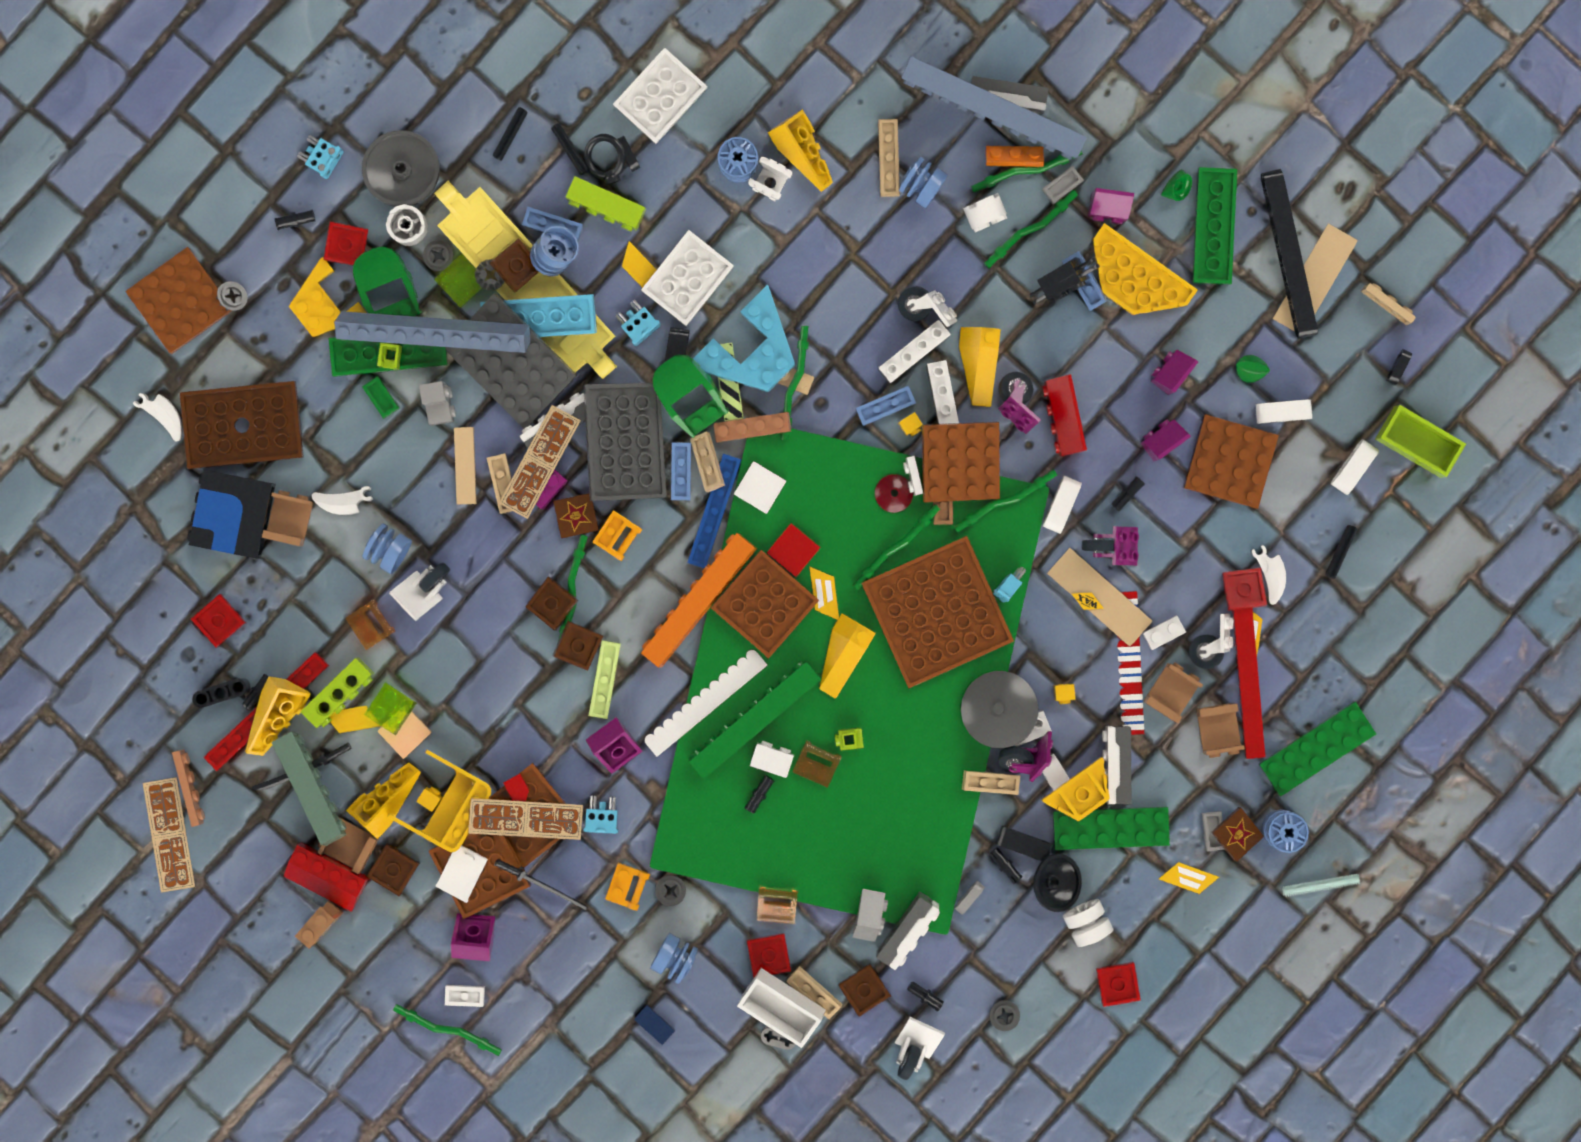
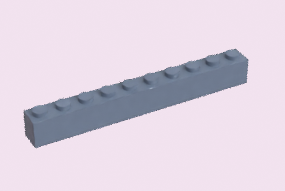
M910 57L901 77L904 79L903 83L910 87L920 86L922 87L921 92L932 96V93L940 96L939 100L948 104L950 101L957 103L956 108L965 112L970 109L975 112L974 116L982 120L985 117L992 119L991 124L1002 128L1005 125L1010 128L1009 132L1017 136L1022 133L1027 136L1026 140L1035 144L1040 141L1045 144L1044 148L1052 152L1057 149L1062 152L1061 156L1071 160L1072 157L1078 158L1087 139L1086 136L915 57Z
M341 311L334 321L336 339L522 353L526 352L530 344V325L344 311Z

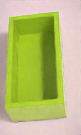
M1401 405L1393 407L1375 438L1378 442L1439 478L1449 475L1466 446V443Z

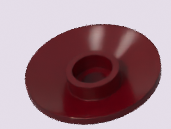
M891 474L883 477L878 482L875 488V499L882 509L896 513L903 511L910 505L913 499V492L910 493L908 480L905 477ZM894 489L898 491L896 497L891 495V491Z

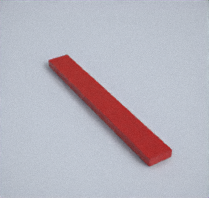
M1253 608L1232 610L1245 759L1264 758L1266 756Z
M315 652L286 680L305 689L329 665ZM257 707L203 757L216 771L247 744Z

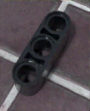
M670 327L664 362L676 355H686L690 330Z
M238 678L199 690L194 693L192 702L196 707L203 708L247 694L250 691V683L245 678ZM238 682H241L244 686L242 692L236 689ZM219 688H223L225 690V696L223 698L218 696ZM201 694H204L207 697V701L205 704L201 703L199 700Z
M1001 826L995 844L1039 861L1050 856L1053 844L1006 826Z

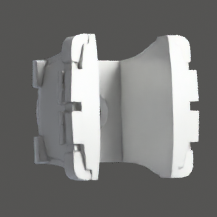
M761 157L759 162L763 169L757 180L755 181L750 178L748 184L753 187V191L760 192L776 202V200L781 198L782 194L780 192L786 180L791 178L792 171L786 169L780 163L777 164L772 159L769 160L766 157ZM773 178L776 181L775 187L769 188L765 186V180Z

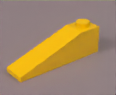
M802 109L778 124L768 134L777 149L822 192L833 181L826 161L821 159L818 150L821 148L819 143H816L812 134L815 132L814 128Z
M986 327L960 328L959 350L971 405L991 407L1001 329Z
M842 613L831 632L819 689L836 699L876 633Z
M269 676L260 694L245 752L247 754L263 756L272 746L271 742L278 739V734L284 727L287 729L291 724V719L296 714L299 715L300 711L304 709L311 695L310 692L286 679Z
M407 763L391 774L389 780L382 785L378 783L374 786L375 789L367 795L365 793L360 795L346 811L378 839L393 822V820L387 817L390 813L396 817L421 772L411 763Z

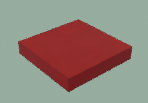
M330 222L323 260L353 266L355 260L365 252L368 229Z
M791 523L768 550L767 554L797 577L821 547Z
M1261 568L1222 573L1228 611L1267 606Z
M222 594L217 595L191 618L215 648H218L246 623Z
M784 933L747 940L753 978L761 968L772 975L791 972Z
M1134 962L1096 968L1103 1007L1141 1001Z

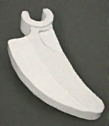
M140 393L139 396L143 398V403L140 404L134 401V406L144 409L155 417L167 429L174 441H180L182 438V422L175 406L161 394H158L156 399L151 401L146 394Z
M368 486L358 491L342 494H322L317 492L312 494V499L319 507L327 512L338 515L359 513L358 504L363 500L367 502L372 501L373 497L364 496L366 491L371 490Z
M1261 545L1262 553L1260 555H1257L1254 549L1251 550V553L1257 559L1263 571L1268 587L1269 603L1273 605L1278 602L1285 589L1286 571L1280 555L1269 558L1266 555L1265 546Z

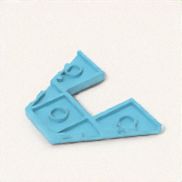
M767 285L740 311L767 339L740 364L713 338L693 358L707 374L769 392L795 366L771 291Z

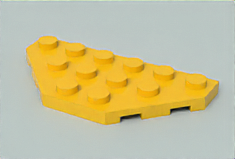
M1105 223L1092 239L1096 264L1100 265L1097 271L1102 292L1131 315L1187 306L1198 291V289Z

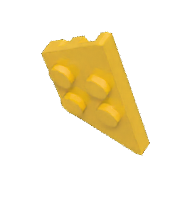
M1103 757L1098 758L1042 798V802L1077 821L1082 820L1107 802L1110 796L1107 789V776L1105 775Z

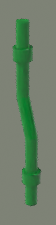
M1059 154L1057 158L1045 162L1043 167H1013L995 176L985 177L983 181L972 185L971 188L973 193L987 187H994L996 183L1014 175L1040 174L1060 164L1065 165L1069 163L1070 159Z
M1072 190L1063 200L1060 199L1055 204L1056 207L1040 222L1017 230L1002 246H998L994 250V254L984 262L986 267L990 268L999 258L1002 259L1021 237L1045 228L1060 212L1063 213L1068 208V205L1078 196L1076 191Z
M801 326L800 341L797 343V349H799L797 371L785 393L783 413L789 412L790 417L792 397L804 374L806 350L809 348V342H807L809 326ZM789 432L781 433V440L788 441Z
M1053 469L1044 476L1037 477L1031 485L1016 495L989 502L975 513L971 512L965 516V519L953 528L959 533L967 526L977 523L979 518L994 508L1019 502L1035 490H1040L1046 486L1048 481L1057 476L1056 471Z
M934 504L925 515L923 514L918 519L919 522L902 540L883 551L869 568L866 567L861 577L852 586L859 590L863 582L873 578L875 571L889 556L908 545L924 527L931 523L930 520L938 513L940 508Z
M580 535L577 549H574L572 555L574 559L567 579L568 592L575 598V579L581 559H584V548L588 538L585 535ZM576 605L564 619L563 625L560 626L559 639L567 621L572 622Z
M398 1004L393 1008L394 1012L406 1017L405 1020L411 1023L415 1022L432 1032L459 1035L478 1045V1048L484 1051L486 1049L497 1056L502 1051L501 1048L489 1043L490 1040L484 1037L480 1038L463 1028L436 1025L417 1015L416 1011L412 1009L409 1011Z

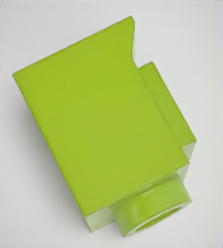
M380 343L377 366L399 370L402 346L398 345V343ZM388 350L396 351L395 360L386 359Z
M861 728L838 730V735H835L836 746H840V750L864 748ZM853 735L854 744L845 745L844 736Z

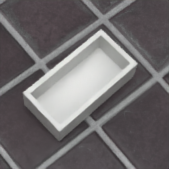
M762 968L744 991L737 1007L801 1048L822 1021L826 1010Z

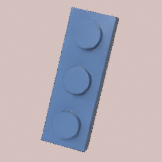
M527 207L522 226L544 232L551 226H561L571 231L577 238V241L583 228L581 223L531 207Z
M1080 251L1062 260L1063 264L1078 258L1081 263L1086 261ZM1092 272L1088 274L1090 279L1085 281L1086 285L1078 289L1090 311L1108 301Z
M906 386L857 407L856 411L862 425L865 426L912 406L916 402L909 386Z
M672 442L671 500L691 501V443Z

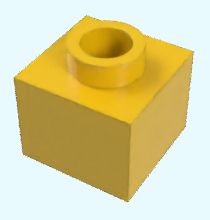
M915 412L898 422L905 436L910 434L911 437L921 431L920 427L923 425Z
M1074 684L1053 685L1054 700L1059 701V704H1070L1071 700H1076Z
M426 787L416 802L433 812L443 797L436 788Z

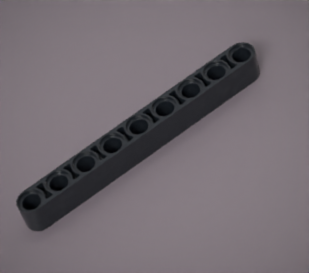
M1281 169L1261 173V183L1297 339L1315 336L1318 334V327L1284 175Z

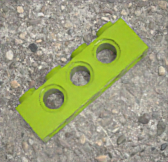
M359 657L355 658L300 712L316 728L321 726L324 728L332 721L330 717L335 712L339 714L346 707L344 703L348 699L352 701L359 694L358 690L362 686L366 687L373 681L371 677L375 673ZM351 675L357 678L355 686L350 685L348 681ZM336 689L343 691L342 699L336 698ZM323 702L329 704L330 709L327 713L321 709Z

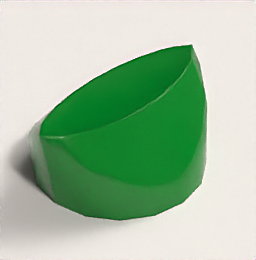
M1180 169L1168 181L1161 196L1175 201L1183 200L1191 190L1192 177L1183 169Z
M1245 355L1236 364L1238 377L1247 383H1254L1264 378L1270 371L1268 365L1255 355Z

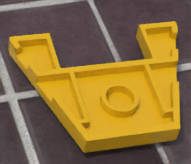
M324 257L320 258L289 305L290 309L312 337L335 330L334 321L341 313L319 284L334 272L330 264L323 260ZM359 302L346 311L367 313Z

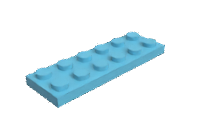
M594 294L503 300L527 325H530V328L539 337L597 333Z

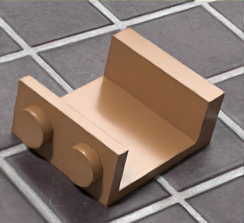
M279 490L278 493L272 492L271 496L274 497L268 527L267 530H263L262 538L303 546L313 502L308 501L309 497L299 494L295 498L290 496V492Z
M1174 662L1173 665L1167 663L1143 702L1172 721L1179 723L1182 718L1180 715L1197 688H1201L1203 684L1199 682V677L1192 673L1187 675L1183 672L1184 668Z
M1237 703L1196 709L1203 754L1209 755V758L1220 757V753L1228 752V755L1239 754V750L1245 749L1240 741L1236 716L1238 711Z
M342 819L346 825L345 832L347 835L327 846L321 845L319 842L317 846L320 848L318 854L325 853L352 867L353 872L360 874L379 838L376 839L371 833Z
M330 900L327 901L323 907H320L295 937L310 949L325 935L343 912Z

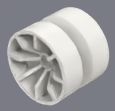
M1099 899L1082 903L1063 915L1069 929L1077 928L1072 933L1077 947L1094 944L1114 930L1108 917L1099 918L1105 912Z

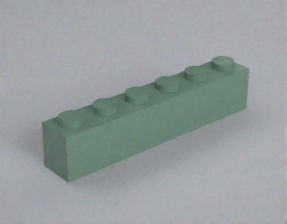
M291 731L271 742L320 844L327 846L346 836V825L336 814L338 809L335 803L331 802L328 797L330 795L328 788L322 785L320 781L321 774L317 768H314L312 764L313 757L309 751L305 750L303 746L305 741L301 734Z

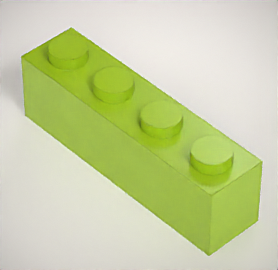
M574 176L565 197L569 201V205L578 209L579 206L586 208V212L593 216H597V214L604 216L603 220L614 224V222L622 224L621 228L630 232L632 229L638 230L646 212L644 206Z

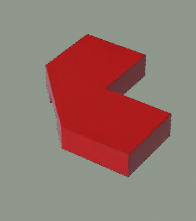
M521 773L503 782L512 799L510 801L526 802L530 789Z

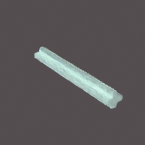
M1359 874L1283 886V896L1287 897L1288 895L1289 897V894L1294 896L1296 893L1298 895V893L1301 894L1302 892L1303 894V892L1308 893V891L1310 893L1312 890L1317 892V889L1322 891L1324 888L1329 890V887L1334 889L1336 886L1341 888L1343 885L1348 886L1349 884L1350 886L1352 883L1357 885V883L1360 884Z

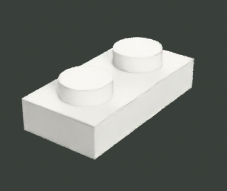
M915 456L907 457L903 466L905 473H909L910 481H908L910 493L913 492L914 496L923 494Z
M1176 615L1143 632V635L1150 649L1153 650L1186 633Z
M446 985L445 1005L484 1006L485 986Z

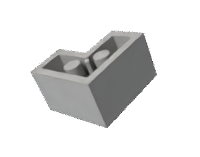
M443 381L419 385L422 405L426 407L429 425L434 426L454 422L453 417H456L455 406H451L450 398H453L451 387H448Z
M867 889L862 890L852 938L875 942L877 936H881L885 923L882 913L883 911L886 912L888 900H885V893Z

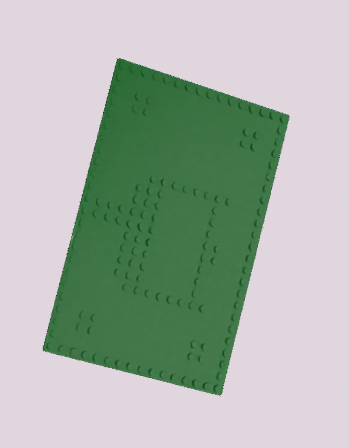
M792 428V432H789L788 441L781 440V433L747 438L735 491L753 461L786 480V483L767 514L734 495L722 550L728 545L726 544L727 539L732 534L736 535V533L746 538L757 547V550L721 595L761 550L767 554L768 550L792 523L821 548L797 577L769 554L767 555L811 594H813L810 567L833 576L839 617L843 613L876 634L836 699L819 689L820 680L703 779L689 763L690 755L696 749L701 751L706 747L704 743L710 737L714 736L716 738L720 735L719 730L727 723L729 726L735 722L734 717L741 711L746 713L750 709L748 705L756 698L760 701L765 696L763 692L770 686L775 688L780 684L778 680L783 675L787 674L789 676L793 673L794 670L792 668L800 661L802 663L807 661L819 677L822 678L831 632L837 622V619L816 611L814 606L768 658L711 607L708 609L686 704H691V699L694 696H700L702 689H710L709 685L712 681L719 682L720 674H728V668L732 665L737 666V661L740 658H746V654L750 650H755L767 666L678 739L650 867L656 870L855 915L858 913L860 895L863 889L885 893V900H888L886 912L883 911L882 918H885L886 922L895 924L920 891L939 903L940 914L935 921L929 923L928 931L947 935L950 929L980 797V792L962 790L964 770L985 772L991 748L981 744L969 734L962 720L961 703L965 691L978 677L993 671L1008 672L1049 488L1044 486L1019 502L996 507L979 518L977 523L967 526L959 533L953 527L963 521L965 516L971 512L975 513L989 502L997 499L953 501V525H933L932 518L930 520L931 523L924 527L908 545L889 556L875 571L873 578L965 536L969 539L992 593L1007 575H1013L1017 568L1024 567L1023 570L1026 569V572L1019 579L1022 584L1012 595L1009 602L1003 603L995 597L1014 642L908 688L863 586L857 590L852 585L861 577L866 567L869 568L883 551L902 540L919 522L918 519L933 507V502H923V494L914 496L913 493V499L906 509L892 513L882 509L875 499V488L883 477L897 474L910 481L909 473H905L903 463L906 462L905 458L911 456ZM915 457L923 490V458ZM1000 476V499L1016 495L1032 483ZM895 489L892 490L891 495L893 497H896L898 495V491ZM861 728L864 748L840 750V746H836L835 735H838V730ZM853 735L844 736L845 745L854 744ZM766 741L772 743L773 748L780 749V747L791 750V754H794L787 778L750 766L757 742ZM767 775L775 782L767 792L766 799L762 800L753 814L744 807L753 795V789H756L763 776Z

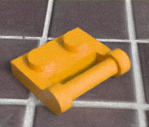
M613 510L593 540V543L622 561L625 557L623 556L636 535L640 534L643 529ZM626 526L631 528L630 532L618 550H614L612 547Z
M618 862L605 900L638 911V902L650 874ZM635 875L639 879L632 899L629 901L626 900V896Z

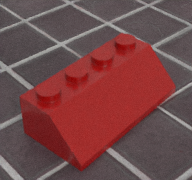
M1071 374L1045 381L1044 386H1042L1043 396L1048 399L1046 411L1047 415L1052 418L1050 430L1052 435L1055 434L1056 442H1054L1055 452L1059 453V457L1086 451L1087 447Z
M303 842L296 846L283 876L351 912L369 880L366 875L353 872V868L324 853L318 854V850Z

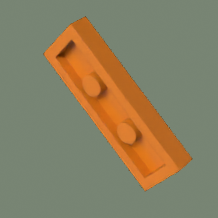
M986 146L985 149L986 166H1044V148L1042 146Z

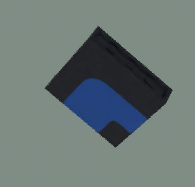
M203 470L198 482L201 484L200 490L195 495L196 510L191 515V522H193L192 530L190 529L187 535L189 545L261 559L265 538H262L263 530H267L273 496L271 495L275 491L276 484Z

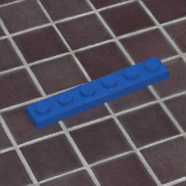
M723 454L719 466L725 486L710 492L687 563L701 568L707 566L741 459Z

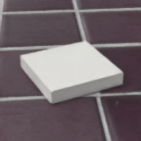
M753 461L734 495L767 514L786 480Z

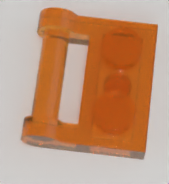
M375 599L345 618L365 650L370 649L396 632L381 613ZM368 610H371L384 630L383 633L379 634L366 614Z
M806 740L792 772L828 788L842 756L831 754L811 745L812 743ZM810 752L831 761L832 764L830 767L806 757V755Z
M760 887L757 921L795 924L798 891L767 890L765 887ZM765 897L789 899L791 903L764 900Z

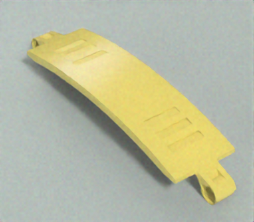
M447 181L434 193L450 211V214L437 226L475 268L485 260L496 258L518 238L529 251L531 250L533 245L481 187L468 198H464ZM484 269L487 273L486 280L492 278L497 281L494 276L495 270L490 272ZM540 272L515 293L505 282L500 288L496 289L504 300L578 295L560 275L547 276ZM597 315V333L540 337L575 373L585 364H589L604 379L617 367L603 351V348L616 336Z

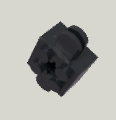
M1093 257L1084 263H1081L1079 258L1071 260L1039 278L1037 281L1041 288L1030 293L1029 296L1032 298L1041 292H1044V295L1033 301L1034 305L1046 298L1047 300L1054 298L1057 301L1069 295V290L1074 291L1085 286V281L1090 279L1088 274L1100 268V265L1096 264L1085 270V267L1095 262L1096 258Z

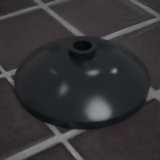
M1052 854L1043 859L1038 865L1034 875L1033 887L1040 905L1052 912H1063L1072 907L1077 901L1081 892L1082 877L1078 865L1069 856Z

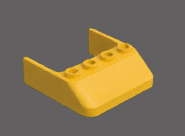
M426 749V754L455 770L456 776L423 830L416 829L390 813L387 817L449 852H455L460 849L469 832L471 798L489 799L491 788L486 782Z

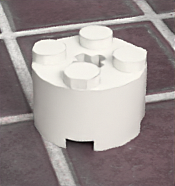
M998 193L963 208L971 229H974L975 232L989 227V222L993 225L1007 219V212Z
M403 204L396 206L390 211L386 228L396 242L404 246H412L418 244L426 237L428 224L424 215L417 208ZM405 222L411 224L409 225L410 227L408 229L403 228L405 226Z

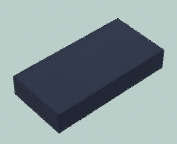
M648 1004L634 1018L661 1045L675 1032V1029Z

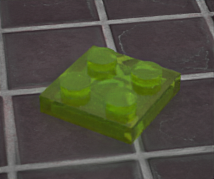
M463 254L456 258L434 279L460 308L483 289L476 281V268Z
M385 682L364 715L396 735L417 702Z

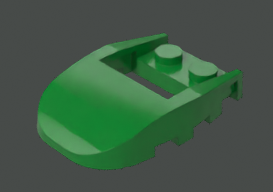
M377 247L364 252L355 260L353 276L360 299L368 313L416 316L422 313V310L419 309L418 295L414 287L412 275L407 270L400 255L394 249ZM402 278L410 297L374 311L366 292Z
M676 355L665 361L655 370L652 383L657 396L670 417L694 438L695 435L727 414L729 408L728 406L725 407L721 399L722 395L717 390L711 376L690 356ZM702 384L712 396V399L682 420L671 405Z

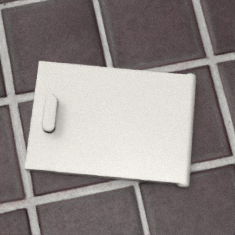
M461 845L459 850L452 852L436 887L467 903L488 859Z

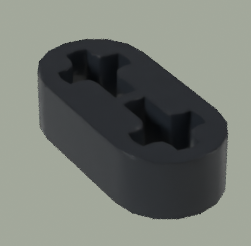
M625 136L618 138L625 151V160L630 170L634 172L640 168V165Z
M1405 349L1400 351L1386 381L1393 385L1399 382L1412 357L1411 352Z

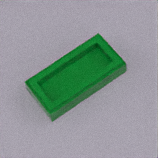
M379 376L362 386L383 419L400 409Z

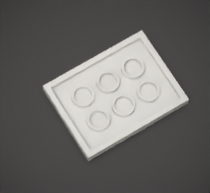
M664 48L613 103V106L650 140L657 144L702 95L707 86Z
M688 230L641 291L687 327L733 269L734 265Z

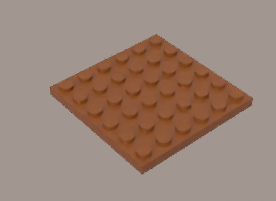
M967 536L862 583L908 688L1014 642Z

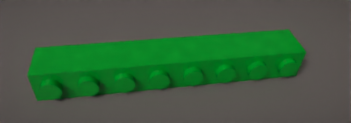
M807 661L797 663L792 668L794 670L793 673L789 676L787 674L783 675L778 680L780 684L775 688L770 686L763 692L765 696L760 701L756 698L748 705L750 709L746 713L741 711L734 717L735 722L729 726L727 723L719 730L720 735L716 738L714 736L710 737L704 743L706 747L701 751L696 749L690 755L689 763L703 779L821 680Z

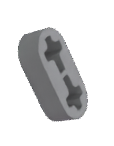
M976 881L958 901L954 909L961 915L964 914L982 893L985 886Z
M768 1026L761 1031V1039L767 1045L788 1050L796 1045L793 1042H789V1045H786L785 1040L780 1039V1037H785ZM772 1031V1035L778 1036V1038L771 1037L770 1040H767V1036L764 1034Z

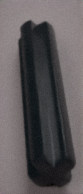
M518 107L493 153L494 158L500 161L503 160L528 114L525 109Z
M561 124L553 125L551 129L578 173L584 175L588 172L586 164Z
M1347 525L1325 573L1327 577L1331 579L1336 578L1357 532L1356 527Z

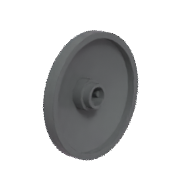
M399 130L383 134L371 143L363 157L362 176L368 190L377 200L389 206L396 207L403 204L412 206L420 203L433 192L439 180L440 164L434 148L424 137L414 132Z
M1006 671L989 672L975 679L965 691L961 703L962 720L969 734L981 744L992 748H1008L1021 743L1031 734L1038 719V701L1033 689L1024 679Z

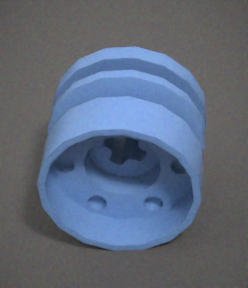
M732 137L721 145L718 152V164L722 175L729 181L736 183L745 182L753 177L758 167V153L752 142L746 138ZM734 155H737V156L742 155V156H741V160H742V161H740V162H739L738 160L734 161V160H735Z
M920 157L918 161L911 165L903 177L899 192L903 194L907 187L911 188L907 197L909 198L914 192H917L918 196L915 202L926 209L943 185L948 174L939 168L932 174L929 173L931 163L928 162L923 169L921 166L925 159Z
M561 226L547 228L530 250L531 263L543 275L558 276L565 271L577 256L579 250L577 238L567 228Z
M383 523L370 536L362 557L365 560L371 558L372 564H376L382 559L380 568L389 574H393L407 555L412 540L403 534H399L393 539L395 530L392 528L388 530V526Z
M1279 809L1272 811L1262 823L1263 838L1269 845L1281 852H1296L1308 840L1309 830L1307 823L1302 817L1289 810ZM1286 828L1289 829V835H1286L1284 831Z
M668 933L650 969L659 974H662L666 968L670 969L668 979H671L673 974L677 973L674 982L679 984L689 973L695 961L698 948L693 946L688 953L686 951L689 943H685L680 949L678 948L680 938Z

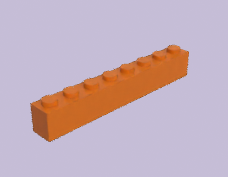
M732 534L727 539L726 544L728 545L724 550L720 549L715 554L714 559L716 560L712 565L708 564L703 569L702 574L704 575L700 580L696 579L691 584L690 589L692 590L688 595L684 594L679 599L678 603L680 605L676 610L672 609L667 614L666 618L668 620L664 625L660 624L655 629L654 633L656 635L652 640L648 639L643 644L642 648L644 650L641 654L658 668L664 666L757 550V547L741 534Z

